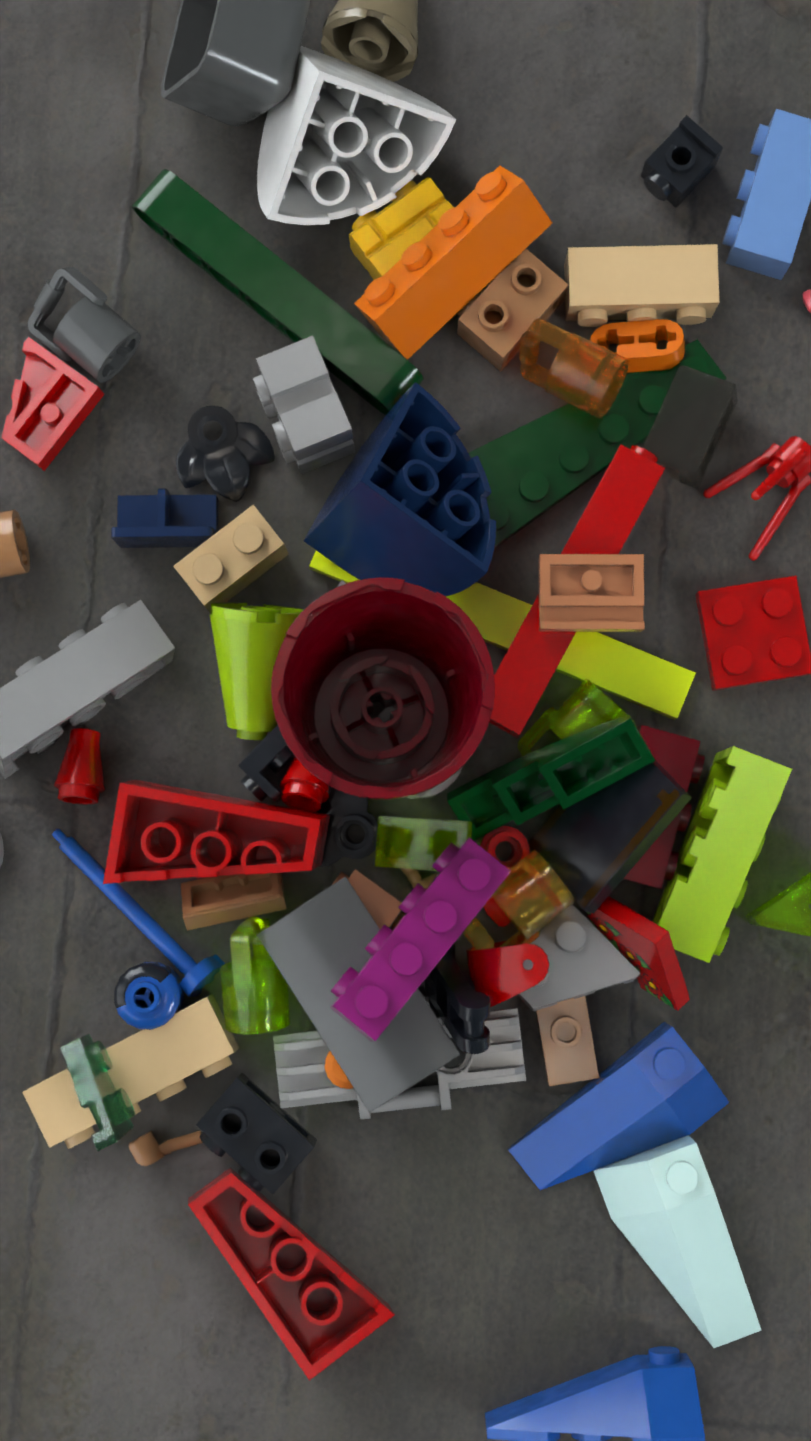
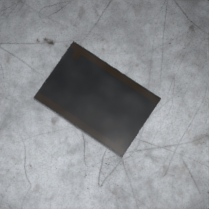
M655 760L564 810L559 804L528 841L529 847L584 911L595 913L692 797Z

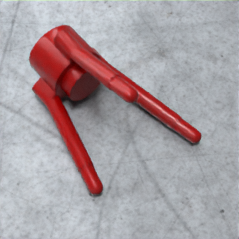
M791 436L781 446L773 443L762 455L722 478L703 492L705 498H711L768 463L766 471L769 476L751 493L753 500H759L776 484L782 488L792 486L749 553L751 561L758 559L800 493L811 484V477L809 475L811 472V446L800 437Z

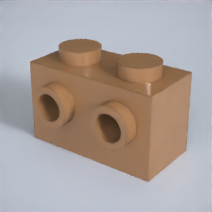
M525 249L492 280L481 294L478 293L457 313L460 316L458 319L457 335L501 372L565 301L569 284L528 249Z

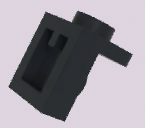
M278 725L238 765L247 774L240 782L261 802L267 796L277 803L281 800L282 793L264 774L269 769L278 773L294 757L282 737Z

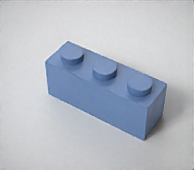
M776 109L769 125L760 124L757 129L750 154L758 156L754 171L746 169L736 197V199L744 201L740 217L731 215L722 244L730 246L726 264L782 280L792 263L811 200V119Z

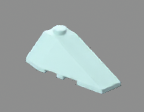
M689 1135L593 1171L613 1222L713 1348L762 1331L714 1188L697 1143Z

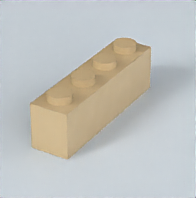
M211 994L176 1012L165 1025L153 1030H141L28 1088L22 1093L49 1148L64 1141L67 1148L70 1149L96 1135L92 1127L93 1125L109 1117L113 1125H116L141 1112L138 1102L156 1094L159 1102L187 1088L183 1080L184 1078L200 1070L204 1077L207 1078L232 1065L229 1055L235 1053L239 1046L214 995Z

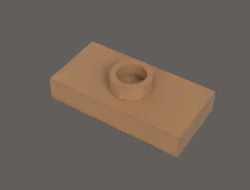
M282 873L223 875L181 883L183 920L187 931L287 909Z
M586 997L567 999L558 1002L556 1005L537 1010L536 1016L548 1085L555 1086L598 1079L599 1073Z

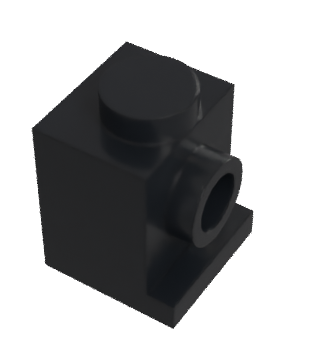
M686 115L680 121L679 126L645 161L641 177L644 179L646 188L653 196L661 201L667 199L677 208L715 168L723 147ZM674 155V156H675L676 158H678L684 165H678V164H676V163L673 161L672 156Z

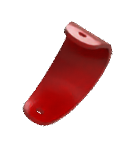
M535 936L488 943L466 949L470 978L477 992H482L489 996L490 1007L530 989L545 979L549 972L550 963L548 955L541 947L529 943ZM527 959L533 963V967L530 970L526 969L523 965Z

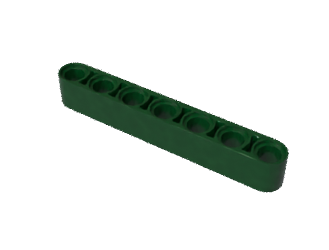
M163 169L132 205L134 212L151 229L292 342L295 343L313 336L327 370L384 415L391 410L415 382L420 385L424 380L419 370L406 358L171 171Z

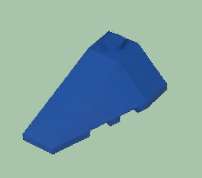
M663 1022L602 1071L598 1079L591 1080L512 1144L508 1151L538 1189L543 1190L690 1135L725 1107L729 1101L707 1069L671 1025Z
M670 1346L650 1348L648 1350L649 1355H634L485 1412L487 1439L557 1441L560 1439L561 1433L571 1434L573 1439L579 1441H605L612 1437H628L633 1439V1441H705L695 1368L687 1353H680L678 1348Z

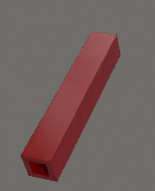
M620 444L561 554L620 553L665 470V467L657 464L658 458L653 453L640 446L632 445L629 449ZM539 594L494 675L495 699L489 724L515 738H518L576 633L539 632Z

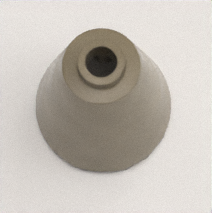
M338 0L323 25V37L321 40L323 52L325 55L370 71L392 82L406 77L412 71L418 56V0Z

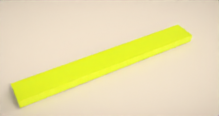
M317 550L315 551L309 565L310 570L339 582L342 580L346 584L359 580ZM477 582L459 593L446 596L466 613L479 630L485 642L508 651L532 607L531 604ZM576 632L555 670L673 720L678 718L696 674L691 670L598 632Z

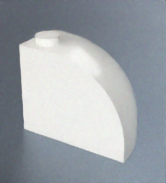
M301 46L289 94L283 101L269 109L267 113L257 170V191L260 207L267 219L298 225L330 224V220L354 214L359 216L365 215L395 199L397 191L409 183L417 173L421 176L427 170L447 141L456 119L440 106L397 83L350 63Z

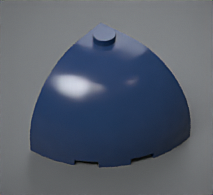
M415 382L404 393L363 444L333 488L307 533L304 542L359 580L378 577L404 579L407 583L449 596L469 588L488 571L496 539V520L490 519L487 497L492 492L478 455L471 458L456 435L461 429L458 423L418 383Z

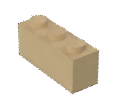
M718 244L573 247L567 250L564 263L565 282L569 284L565 298L566 321H578L580 326L598 327L607 324L608 320H627L628 322L655 319H676L678 324L695 325L705 322L706 318H712L720 303Z

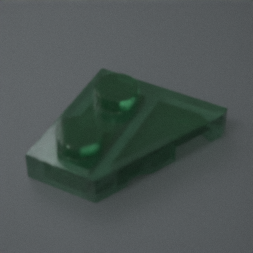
M87 1034L60 1048L72 1076L80 1105L84 1109L89 1107L100 1131L91 1136L97 1151H100L118 1142L134 1127L130 1118L135 1116V1111L123 1088L116 1090L107 1072L112 1069V1062L104 1045L99 1040L93 1042L90 1034Z

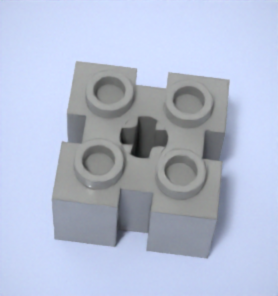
M313 336L256 358L261 375L252 379L267 418L278 417L279 421L271 425L286 464L296 461L300 473L304 474L355 453L351 425L338 394L333 387L328 370Z

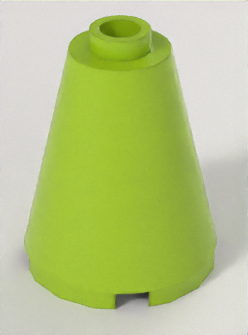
M229 602L211 604L210 621L227 727L237 730V738L263 740L267 736V732H271L278 725L271 695L273 666L286 637V632L304 609L263 604V606H247V603Z

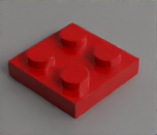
M796 575L703 590L695 594L712 691L811 675V653Z

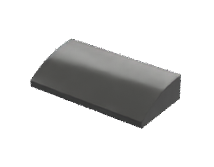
M345 876L259 933L257 937L365 1107L371 1112L459 1056L460 1053L419 989L414 992L376 1041H369L330 1008L337 999L330 990L350 966L357 972L360 971L372 956L365 950V947L380 930Z

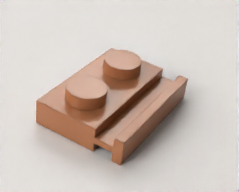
M644 554L539 555V632H642L645 629L643 621Z

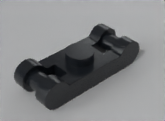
M453 944L426 977L425 992L458 1048L469 1054L483 1053L489 1048L490 1031L485 1026V1020L490 1016V998L482 992H477L472 979L464 976L455 962V944Z

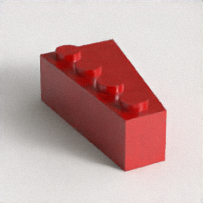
M141 780L119 783L103 884L190 877L205 878L238 874L251 875L312 871L322 865L330 815Z
M231 1167L189 1197L188 1206L309 1381L395 1316L386 1301L265 1196L252 1188Z

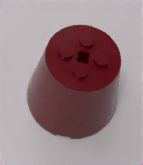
M378 577L357 580L336 587L317 598L299 614L286 632V637L273 666L271 695L276 722L282 737L296 759L311 774L327 785L344 793L362 798L388 800L409 797L430 790L446 781L466 764L478 748L488 728L495 699V679L491 657L485 641L477 627L459 606L439 592L435 593L421 586L407 583L404 579ZM380 701L384 708L394 707L395 710L390 712V721L382 722L379 717L371 718L368 715L373 713V704Z

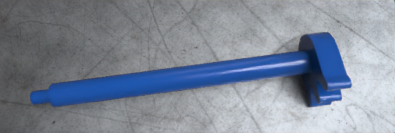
M59 828L52 833V836L61 844L59 849L185 976L179 985L188 997L199 996L203 987L215 979L214 975L226 967V964L217 954L207 957L197 964L119 883L103 884L105 869L72 836L67 837Z

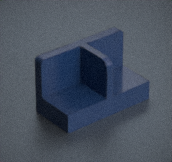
M166 488L158 489V495H118L117 527L111 528V538L120 548L198 547L218 532L217 495H170Z

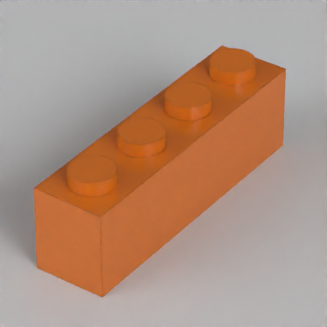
M498 166L493 172L483 176L476 184L475 189L456 207L446 211L439 219L438 224L419 242L410 245L402 254L401 259L382 277L373 280L367 286L365 293L354 304L381 338L408 360L552 224V221L525 181L504 167Z

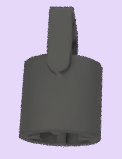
M74 267L59 269L54 273L52 279L46 281L34 303L35 309L28 320V329L59 358L65 361H75L96 381L104 383L119 373L129 362L140 344L141 335L105 304L107 300L106 294ZM69 281L86 297L71 307L58 324L55 333H53L44 325V322L48 315H51L65 291L64 287Z

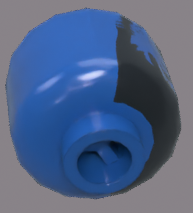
M144 962L129 968L120 976L114 989V1004L118 1015L128 1025L137 1029L153 1030L165 1025L176 1012L180 1011L184 1002V991L179 985L181 982L180 976L171 967L161 962ZM142 987L147 988L144 994H140ZM152 992L154 994V1002L150 997Z

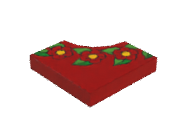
M610 896L606 898L595 913L587 912L590 922L640 972L637 980L643 990L677 1011L690 1000L669 931Z

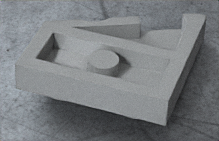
M570 903L529 942L541 947L548 955L550 963L549 972L544 980L518 994V996L532 1011H537L567 999H577L593 994L597 990L621 983L633 982L639 977L640 972ZM528 959L524 961V967L528 970L532 969V961Z

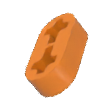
M667 319L604 324L593 332L589 342L594 366L598 370L609 374L671 369L682 361L685 354L682 328L678 323ZM667 340V348L657 349L658 341ZM618 344L617 352L607 353L609 345Z

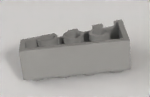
M142 600L137 601L130 607L126 603L113 607L101 617V625L87 634L83 629L70 634L58 645L60 651L45 660L41 656H37L27 661L16 670L17 678L0 688V773L4 779L19 770L15 760L28 751L30 754L37 752L40 755L56 744L55 740L64 732L62 728L69 722L72 726L83 725L97 715L106 705V702L103 700L105 696L111 693L114 699L121 698L172 662L175 647Z

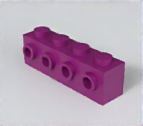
M470 837L460 847H457L453 842L446 847L431 866L439 872L426 889L417 883L398 907L405 913L403 918L393 930L384 924L365 947V950L372 955L359 972L350 966L330 990L337 997L330 1008L369 1041H376L511 872Z

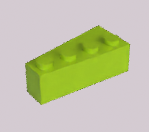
M735 746L716 753L678 851V863L671 882L667 881L652 922L669 931L675 951L710 963L713 954L720 956L730 932V928L725 925L732 909H737L743 900L748 881L745 880L752 862L756 861L762 850L766 837L765 832L773 813L779 805L783 790L792 771L791 768Z

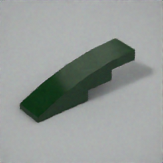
M627 715L586 729L502 765L447 793V802L469 837L474 841L511 820H514L518 826L559 803L564 810L654 762L655 758L631 716Z

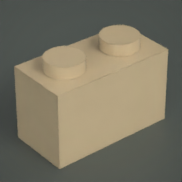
M253 504L173 567L211 614L212 603L229 601L285 558L288 552L283 541Z

